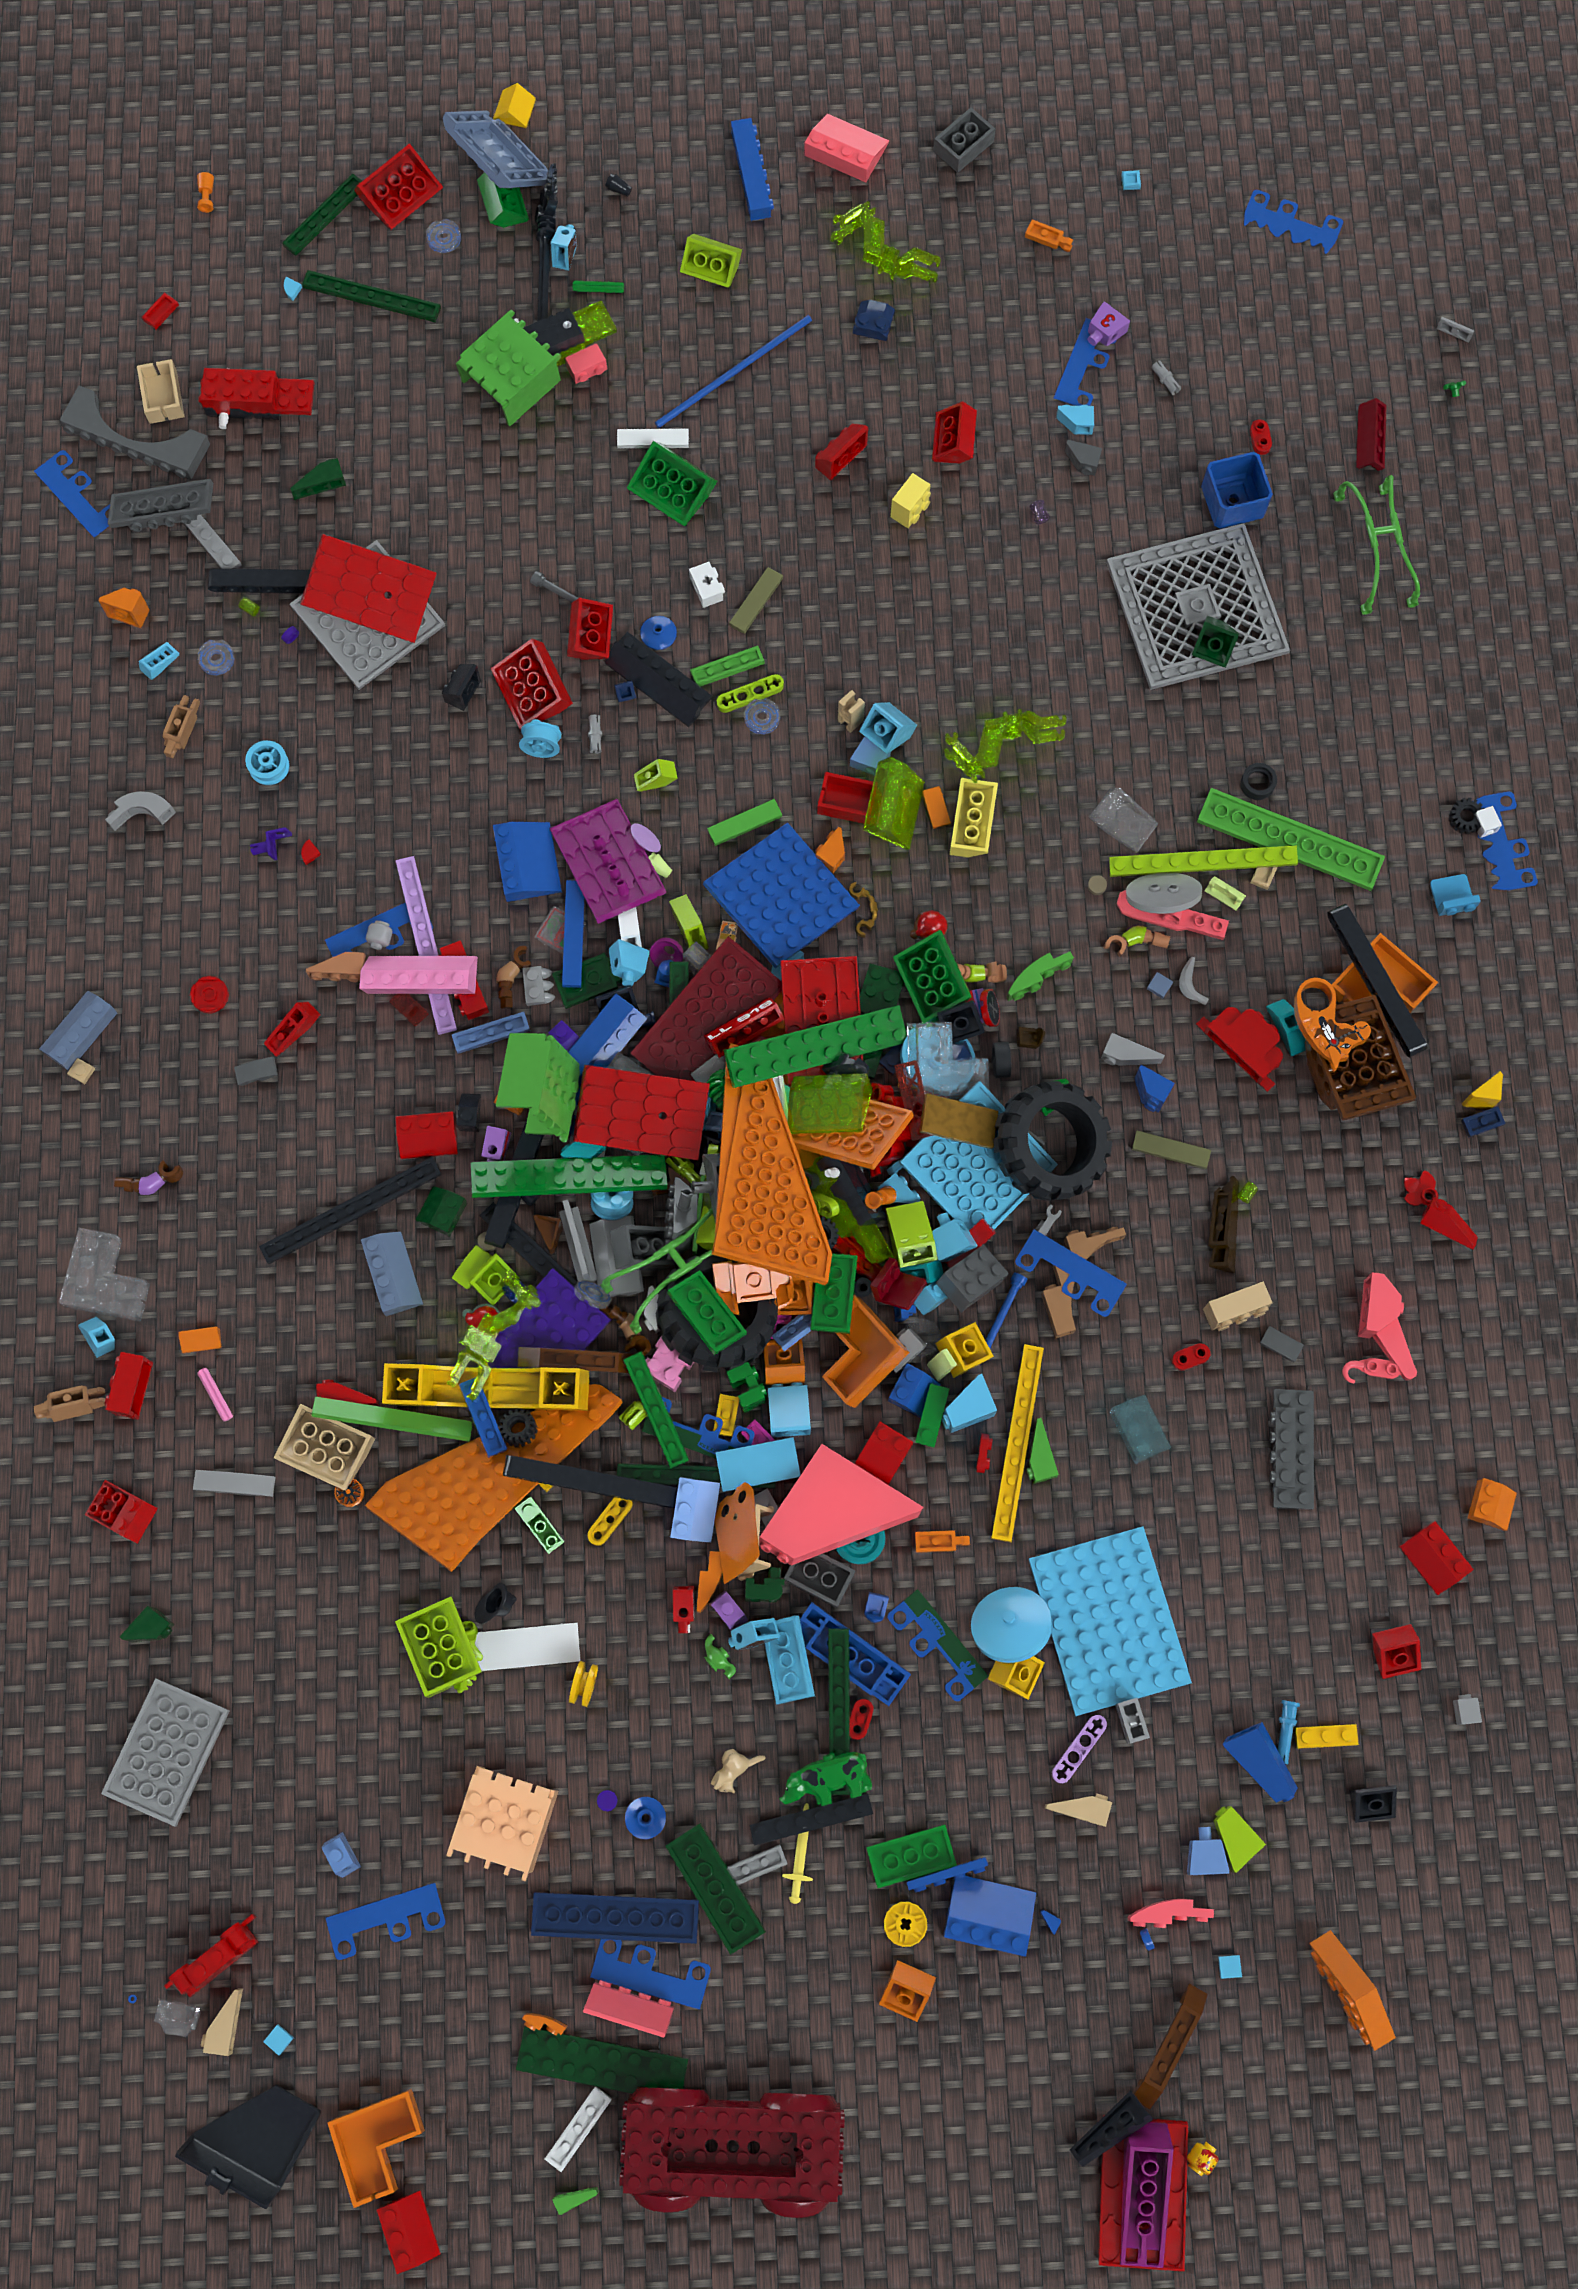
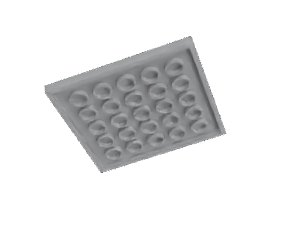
M377 540L366 547V549L389 556ZM385 592V594H384L385 598L388 597V593H387V592ZM303 594L290 603L291 608L358 690L445 626L443 620L427 602L415 643L302 606L300 603Z

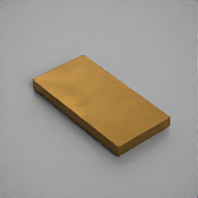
M927 1093L924 1097L919 1132L992 1149L994 1148L993 1138H995L996 1134L995 1124L999 1111Z

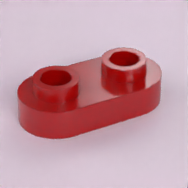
M1255 420L1250 428L1253 449L1257 454L1265 455L1269 453L1272 446L1269 426L1264 420Z
M1199 1343L1179 1350L1172 1357V1365L1180 1371L1201 1365L1210 1358V1349L1205 1344ZM1198 1350H1202L1204 1352V1356H1199L1197 1353ZM1184 1357L1186 1362L1181 1363L1179 1358Z
M981 1433L976 1467V1472L985 1473V1470H989L990 1458H987V1451L991 1450L993 1439L989 1438V1434Z
M860 1699L854 1704L850 1716V1737L852 1739L859 1740L867 1734L874 1710L872 1703L867 1699ZM866 1706L867 1712L862 1714L859 1708ZM854 1726H860L861 1732L855 1733L853 1731Z

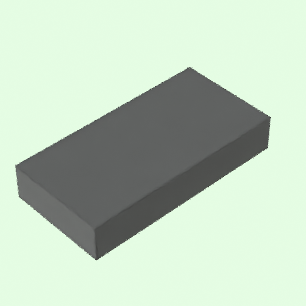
M1271 1326L1267 1328L1259 1343L1293 1363L1304 1346L1302 1343Z

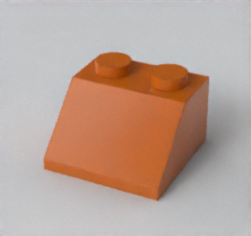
M127 588L119 589L100 597L98 600L107 617L138 628L142 627L149 613V608L141 592L133 588L131 590Z
M802 1338L786 1351H783L775 1340H770L763 1350L766 1385L805 1383Z
M1486 1478L1478 1480L1467 1519L1507 1531L1517 1493L1504 1484Z
M897 1960L879 2005L918 2022L930 1997L936 1977Z

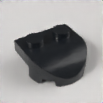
M841 1054L837 1061L824 1064L822 1067L823 1072L845 1093L861 1090L865 1086L870 1072L869 1066L860 1058L857 1060L851 1059L849 1054Z

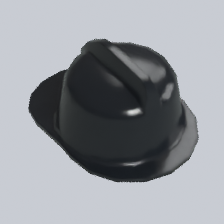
M496 1584L476 1606L474 1613L476 1622L485 1624L493 1617L506 1616L517 1601V1598L507 1591L505 1584Z

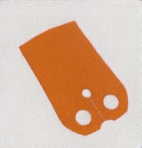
M746 1482L738 1486L733 1495H727L719 1503L715 1517L724 1584L744 1572L760 1556L754 1490ZM745 1491L746 1498L742 1503H739V1494ZM725 1505H728L729 1512L723 1517L721 1514L722 1509ZM737 1514V1519L734 1521L733 1516Z

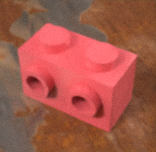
M597 343L565 357L566 368L575 384L585 382L590 377L600 375L607 370L606 359Z

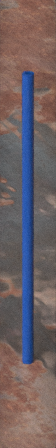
M807 315L657 420L655 422L657 428L669 422L812 321L811 317Z

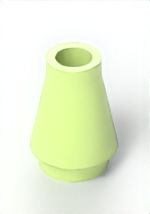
M653 852L649 856L657 874L667 878L673 870L659 854Z

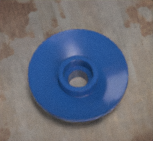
M654 616L643 623L640 635L647 647L654 650H663L674 643L677 630L675 624L669 618ZM657 628L662 629L660 632L655 631Z
M638 1798L626 1810L625 1823L627 1829L637 1838H653L665 1826V1810L661 1803L654 1798ZM644 1814H648L650 1816L648 1822H644L642 1820V1816Z

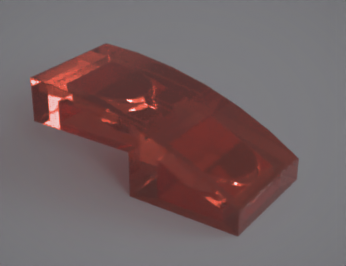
M397 994L389 1001L414 1027L429 1015L409 994Z

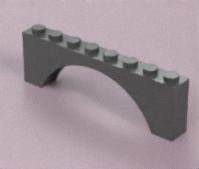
M78 386L59 420L63 430L68 434L72 435L74 433L86 441H94L101 447L107 446L117 453L122 452L132 459H140L147 465L158 466L165 472L170 471L180 478L186 477L191 480L210 446L207 435L192 429L176 438L162 442H139L123 437L113 431L103 421L100 414L99 399L95 391L82 386Z

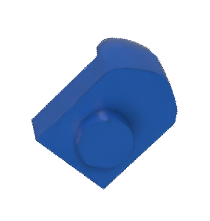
M664 960L660 963L655 983L669 987V962L674 961Z
M872 1592L868 1593L864 1615L871 1623H878L884 1619L889 1597Z

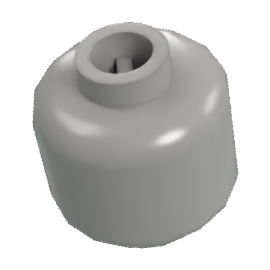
M375 921V923L369 925L366 941L371 944V948L381 950L382 947L389 946L393 931L388 923Z

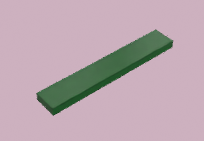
M641 1351L623 1359L670 1468L689 1461L643 1352Z

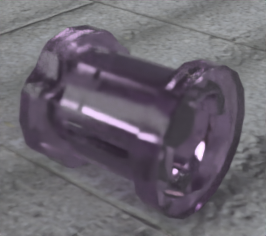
M1044 500L1035 501L1029 506L1030 510L1034 513L1036 524H1043L1050 519V515L1044 507Z

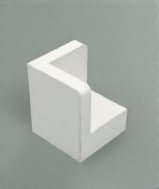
M1493 806L1479 810L1475 814L1481 825L1477 831L1480 838L1498 832L1502 826Z

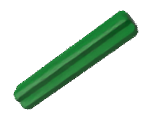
M574 280L572 285L573 291L624 293L623 282Z

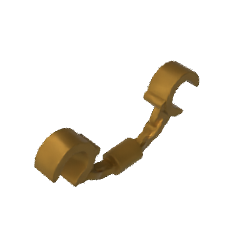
M856 882L850 885V895L857 900L860 897H868L871 902L869 905L870 911L873 913L872 920L867 922L861 920L856 926L857 935L865 938L866 934L859 929L865 926L871 930L877 918L878 908L873 896L864 887L859 893L853 892V888L856 886Z

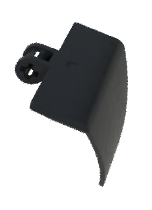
M276 2085L192 2133L176 2152L175 2157L207 2175L208 2177L204 2185L208 2187L211 2185L218 2189L221 2195H224L228 2189H231L260 2207L267 2209L283 2187L321 2114V2110Z

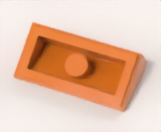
M218 1327L178 1332L182 1353L222 1348L221 1334Z

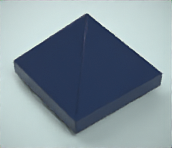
M632 681L614 685L618 702L636 698Z
M966 1041L948 1044L954 1062L972 1058Z

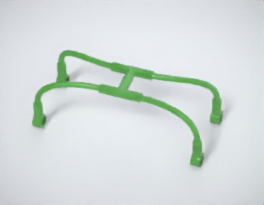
M1389 475L1385 478L1384 483L1379 485L1381 495L1389 493L1392 525L1374 528L1372 516H1370L1367 505L1359 490L1351 482H1343L1338 490L1333 493L1334 500L1339 502L1345 499L1344 492L1346 486L1353 490L1363 508L1371 547L1374 550L1375 573L1370 597L1366 600L1365 604L1360 606L1361 613L1366 615L1373 611L1372 604L1377 590L1380 566L1379 544L1376 535L1394 533L1396 544L1399 546L1402 557L1415 583V591L1411 597L1406 599L1407 606L1409 608L1416 607L1419 604L1420 584L1403 546L1402 532L1397 513L1394 509L1393 476Z
M712 1207L684 1235L681 1234L653 1253V1256L636 1265L613 1273L602 1281L600 1286L608 1294L613 1291L610 1280L639 1269L654 1260L660 1259L667 1253L670 1254L678 1265L679 1269L669 1275V1278L663 1281L638 1309L633 1321L629 1325L635 1335L642 1331L638 1320L650 1301L670 1282L676 1281L712 1255V1250L686 1264L675 1249L685 1242L713 1214Z

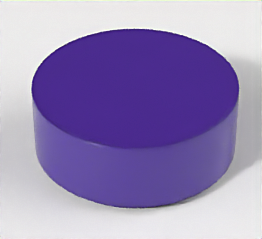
M292 626L283 633L281 639L286 644H290L298 637L299 631Z
M605 1790L598 1795L597 1805L601 1810L611 1811L617 1806L618 1798L614 1792Z

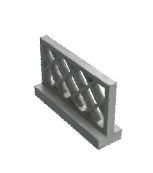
M564 1200L565 1210L559 1213L578 1283L582 1281L596 1282L598 1279L579 1208H571L569 1200Z

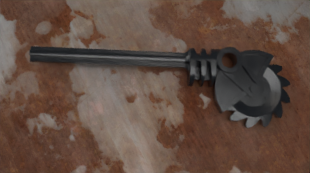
M556 163L550 165L543 189L540 190L539 205H537L535 213V223H537L536 240L539 242L537 321L548 318L550 243L556 232L555 217L558 204L556 196Z

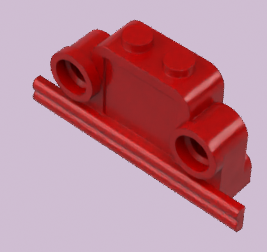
M1228 1007L1212 1022L1203 1016L1196 1025L1268 1092L1275 1085L1268 1075L1279 1067L1283 1059L1281 1049L1276 1047L1280 1040L1278 1029L1274 1025L1267 1023L1264 1020V1016L1253 1009H1247L1241 1014L1237 1008Z
M872 1083L867 1089L864 1086L861 1090L855 1091L856 1096L908 1109L906 1099L902 1096H894V1090L890 1085ZM910 1122L875 1169H870L871 1177L881 1174L880 1167L888 1166L904 1155L905 1147L903 1143L909 1141L912 1137Z
M251 1914L242 1923L237 1922L220 1935L221 1940L190 1965L187 1963L175 1971L168 1978L170 1981L164 1987L169 1989L175 1985L181 1995L187 1993L189 1998L195 1995L259 1943L247 1927L257 1917Z

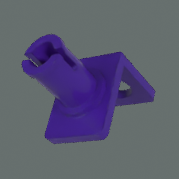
M286 827L266 831V841L250 844L251 853L255 856L268 852V855L273 860H277L275 840L292 836V832Z

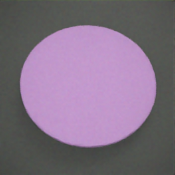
M633 824L631 826V834L642 848L650 852L660 851L661 845L659 840L648 828L640 824Z

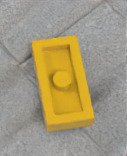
M720 1394L716 1417L722 1419L723 1425L719 1435L733 1437L739 1405L738 1397ZM715 1421V1424H714V1429H713V1431H715V1430L717 1429V1427H718V1424H717L716 1421Z

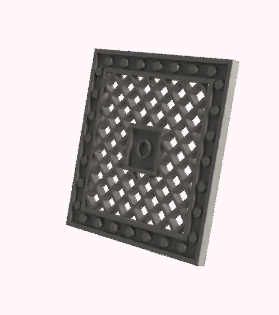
M1244 523L1107 559L1106 563L1150 690L1289 654L1290 648ZM1223 551L1232 554L1230 559L1221 556ZM1206 555L1215 559L1213 564L1204 560ZM1234 557H1236L1237 563L1233 562ZM1189 559L1198 563L1196 568L1187 565ZM1217 561L1226 564L1224 570L1215 566ZM1172 564L1180 567L1178 573L1170 569ZM1201 565L1209 569L1207 574L1198 570ZM1229 566L1238 570L1236 575L1227 572ZM1155 568L1163 572L1161 578L1152 574ZM1186 570L1192 573L1190 578L1181 575L1182 571ZM1212 571L1220 574L1218 580L1209 576ZM1240 572L1242 574L1243 579L1238 577ZM1138 573L1146 576L1144 582L1135 578ZM1166 574L1175 578L1172 583L1164 580ZM1195 575L1203 579L1201 584L1193 581ZM1223 576L1232 580L1230 585L1221 582ZM1149 578L1158 582L1155 588L1146 584ZM1177 580L1186 583L1184 589L1175 585ZM1208 581L1214 584V588L1211 589L1210 584L1204 585L1205 582ZM1235 582L1243 586L1241 591L1232 587ZM1160 584L1169 588L1167 593L1158 590ZM1135 585H1137V586L1140 587V589L1138 590V592H1137V589H1136ZM1217 587L1226 590L1224 596L1215 592ZM1246 588H1247V591H1248V594H1249V595H1247V594L1244 593V591H1245ZM1143 589L1151 592L1149 598L1141 594ZM1172 590L1176 592L1174 597L1169 595ZM1229 592L1238 596L1236 601L1227 598ZM1154 595L1163 598L1161 603L1152 600ZM1215 598L1218 599V600H1220V603H1219L1218 606H1217V603H1216ZM1240 598L1249 602L1247 607L1238 603ZM1166 600L1175 604L1172 609L1164 606ZM1141 601L1146 603L1144 607H1142ZM1223 602L1232 606L1229 612L1221 608ZM1148 605L1157 608L1155 614L1146 610ZM1251 605H1253L1255 611L1249 609ZM1177 606L1179 608L1180 613L1175 611ZM1235 608L1244 612L1241 618L1232 614ZM1160 610L1169 614L1166 620L1158 616ZM1246 614L1255 618L1253 623L1244 620ZM1207 615L1216 619H1220L1221 615L1226 617L1225 623H1227L1228 619L1237 622L1236 627L1232 628L1239 633V637L1243 638L1241 644L1236 642L1226 668L1198 657L1192 658L1194 647L1186 643L1188 638L1197 642L1199 636L1193 634L1192 631L1194 628L1202 629V624L1205 622ZM1146 616L1149 617V618H1151V621H1150L1149 624H1148V621H1147ZM1171 616L1180 620L1178 625L1169 622ZM1154 620L1163 624L1160 630L1152 626ZM1257 620L1260 624V627L1255 625ZM1183 622H1184L1185 628L1191 627L1189 631H1187V630H1185V629H1183V628L1180 627ZM1240 624L1249 628L1247 633L1238 630ZM1166 626L1174 630L1172 636L1163 632ZM1252 630L1261 634L1258 639L1249 635ZM1177 632L1186 636L1184 641L1175 638ZM1152 633L1157 635L1155 640L1153 639ZM1159 637L1168 640L1166 646L1157 642ZM1246 640L1249 641V642H1251V643H1249V644H1245V645H1244V643H1245ZM1171 642L1180 646L1177 652L1168 648ZM1157 648L1160 649V650H1162V653H1161L1160 656H1159V653H1158ZM1183 648L1191 652L1189 658L1180 654ZM1165 653L1174 656L1172 662L1163 658ZM1177 658L1182 660L1181 662L1175 663Z

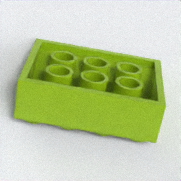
M452 1597L395 1621L425 1697L430 1698L482 1672Z

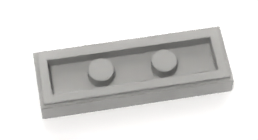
M777 1845L728 1866V1869L737 1884L740 1885L788 1863L781 1846Z

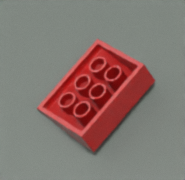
M409 143L358 184L354 191L363 203L392 230L438 193L443 186Z
M532 638L491 668L520 730L524 724L534 719L546 720L573 704L543 642Z

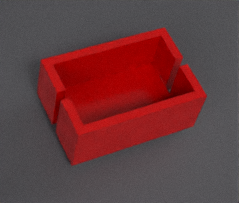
M825 772L817 814L872 825L880 783Z
M120 1352V1356L115 1361V1375L110 1380V1394L105 1399V1410L116 1416L139 1420L153 1366L152 1361L141 1355Z

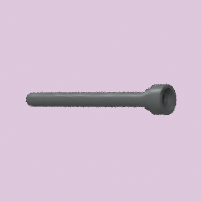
M535 571L531 577L530 583L536 587L543 586L572 603L578 599V597L546 580L544 574L539 571Z

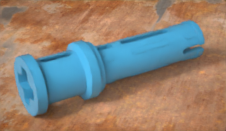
M1282 1700L1283 1709L1282 1715L1279 1717L1281 1729L1277 1750L1284 1763L1288 1764L1293 1726L1297 1724L1296 1713L1300 1703Z

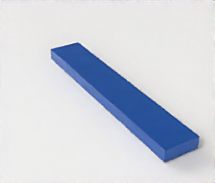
M566 880L562 987L581 988L585 898L577 882Z

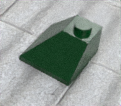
M1207 615L1192 655L1226 668L1239 633L1224 621Z
M147 1606L120 1635V1638L129 1642L165 1639L171 1634V1628L174 1624L157 1608Z

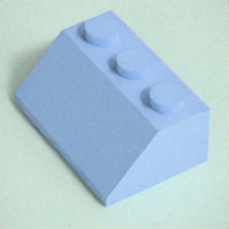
M680 1477L670 1538L711 1543L720 1483Z

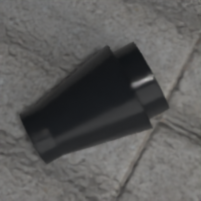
M611 173L605 184L608 190L627 197L632 191V187L617 174Z
M864 1277L857 1279L854 1288L855 1294L860 1297L868 1296L872 1292L870 1287L871 1281ZM863 1285H867L866 1291L861 1290Z

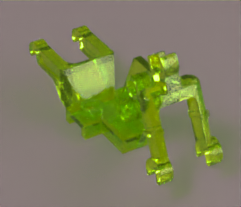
M869 201L864 204H858L854 208L847 210L843 215L838 214L833 217V225L840 222L839 227L842 228L831 234V242L838 239V245L842 243L845 236L852 234L854 230L863 226V261L877 266L879 274L884 271L891 274V279H894L897 275L901 279L916 276L926 281L933 278L934 283L937 281V272L921 267L913 261L918 260L927 265H932L933 262H936V267H939L941 258L916 247H913L899 257L900 250L884 244L885 221L873 216L876 208L868 209L870 207Z
M1017 709L1016 714L1007 715V711H1005L1001 718L984 720L978 754L974 757L968 752L966 746H963L958 740L956 732L953 733V737L946 733L945 741L953 747V752H949V749L946 748L945 757L953 760L957 768H960L967 777H971V780L977 783L975 775H980L984 779L985 772L983 769L998 765L1003 739L1020 737L1021 731H1023L1033 744L1063 740L1065 737L1064 729L1061 730V734H1058L1056 729L1038 730L1064 726L1067 717L1063 715L1062 720L1059 719L1058 715L1040 717L1032 711L1022 713L1021 709Z
M511 1270L506 1272L507 1277L503 1278L502 1281L509 1285V1288L516 1294L518 1302L495 1316L485 1313L478 1328L468 1325L467 1333L459 1341L466 1348L458 1353V1362L450 1375L452 1379L447 1384L451 1387L456 1386L468 1363L471 1360L478 1364V1376L470 1389L472 1390L471 1394L467 1395L471 1400H475L491 1373V1368L486 1361L493 1363L502 1345L495 1341L498 1333L511 1325H515L519 1321L525 1307L531 1310L532 1307L537 1308L541 1304L536 1293L537 1288L532 1285H528L527 1289L519 1283L520 1281L517 1280L516 1274Z

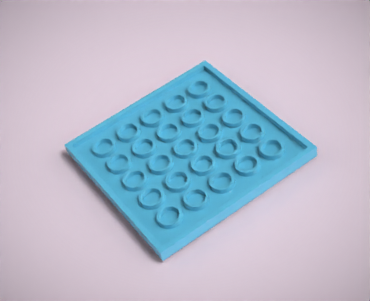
M981 1081L977 1082L959 1100L998 1110V1115L1006 1110ZM996 1130L995 1138L998 1137L999 1130ZM1028 1133V1144L1033 1158L1044 1170L1050 1173L1058 1164ZM925 1134L899 1161L904 1169L936 1203L948 1213L952 1220H961L968 1231L983 1218L994 1230L1030 1194L1020 1192L1013 1187V1179L1010 1176H1004L998 1163L1002 1162L1000 1153H994V1148L988 1149Z

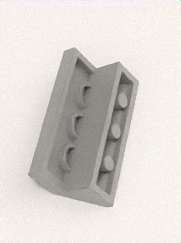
M625 1216L618 1220L602 1219L589 1224L598 1279L597 1284L599 1287H601L602 1281L607 1276L623 1270L615 1268L610 1231L624 1225H634L633 1216ZM634 1270L610 1280L613 1291L608 1294L611 1298L617 1295L630 1296L643 1292L641 1270ZM598 1287V1290L603 1294V1297L599 1298L608 1299V1295Z

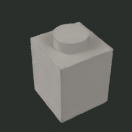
M1471 1694L1459 1695V1700H1453L1457 1725L1482 1722L1478 1698H1471Z

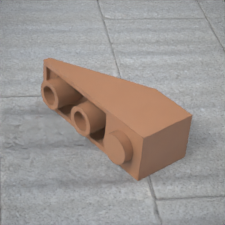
M344 952L307 968L306 973L313 980L329 978L332 981L348 979L351 982H359L361 969L367 961L365 953Z

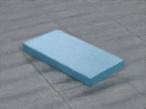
M794 1437L716 1452L723 1492L736 1490L744 1482L752 1487L801 1476Z
M799 1615L775 1620L780 1638L764 1644L776 1705L814 1697L815 1694Z

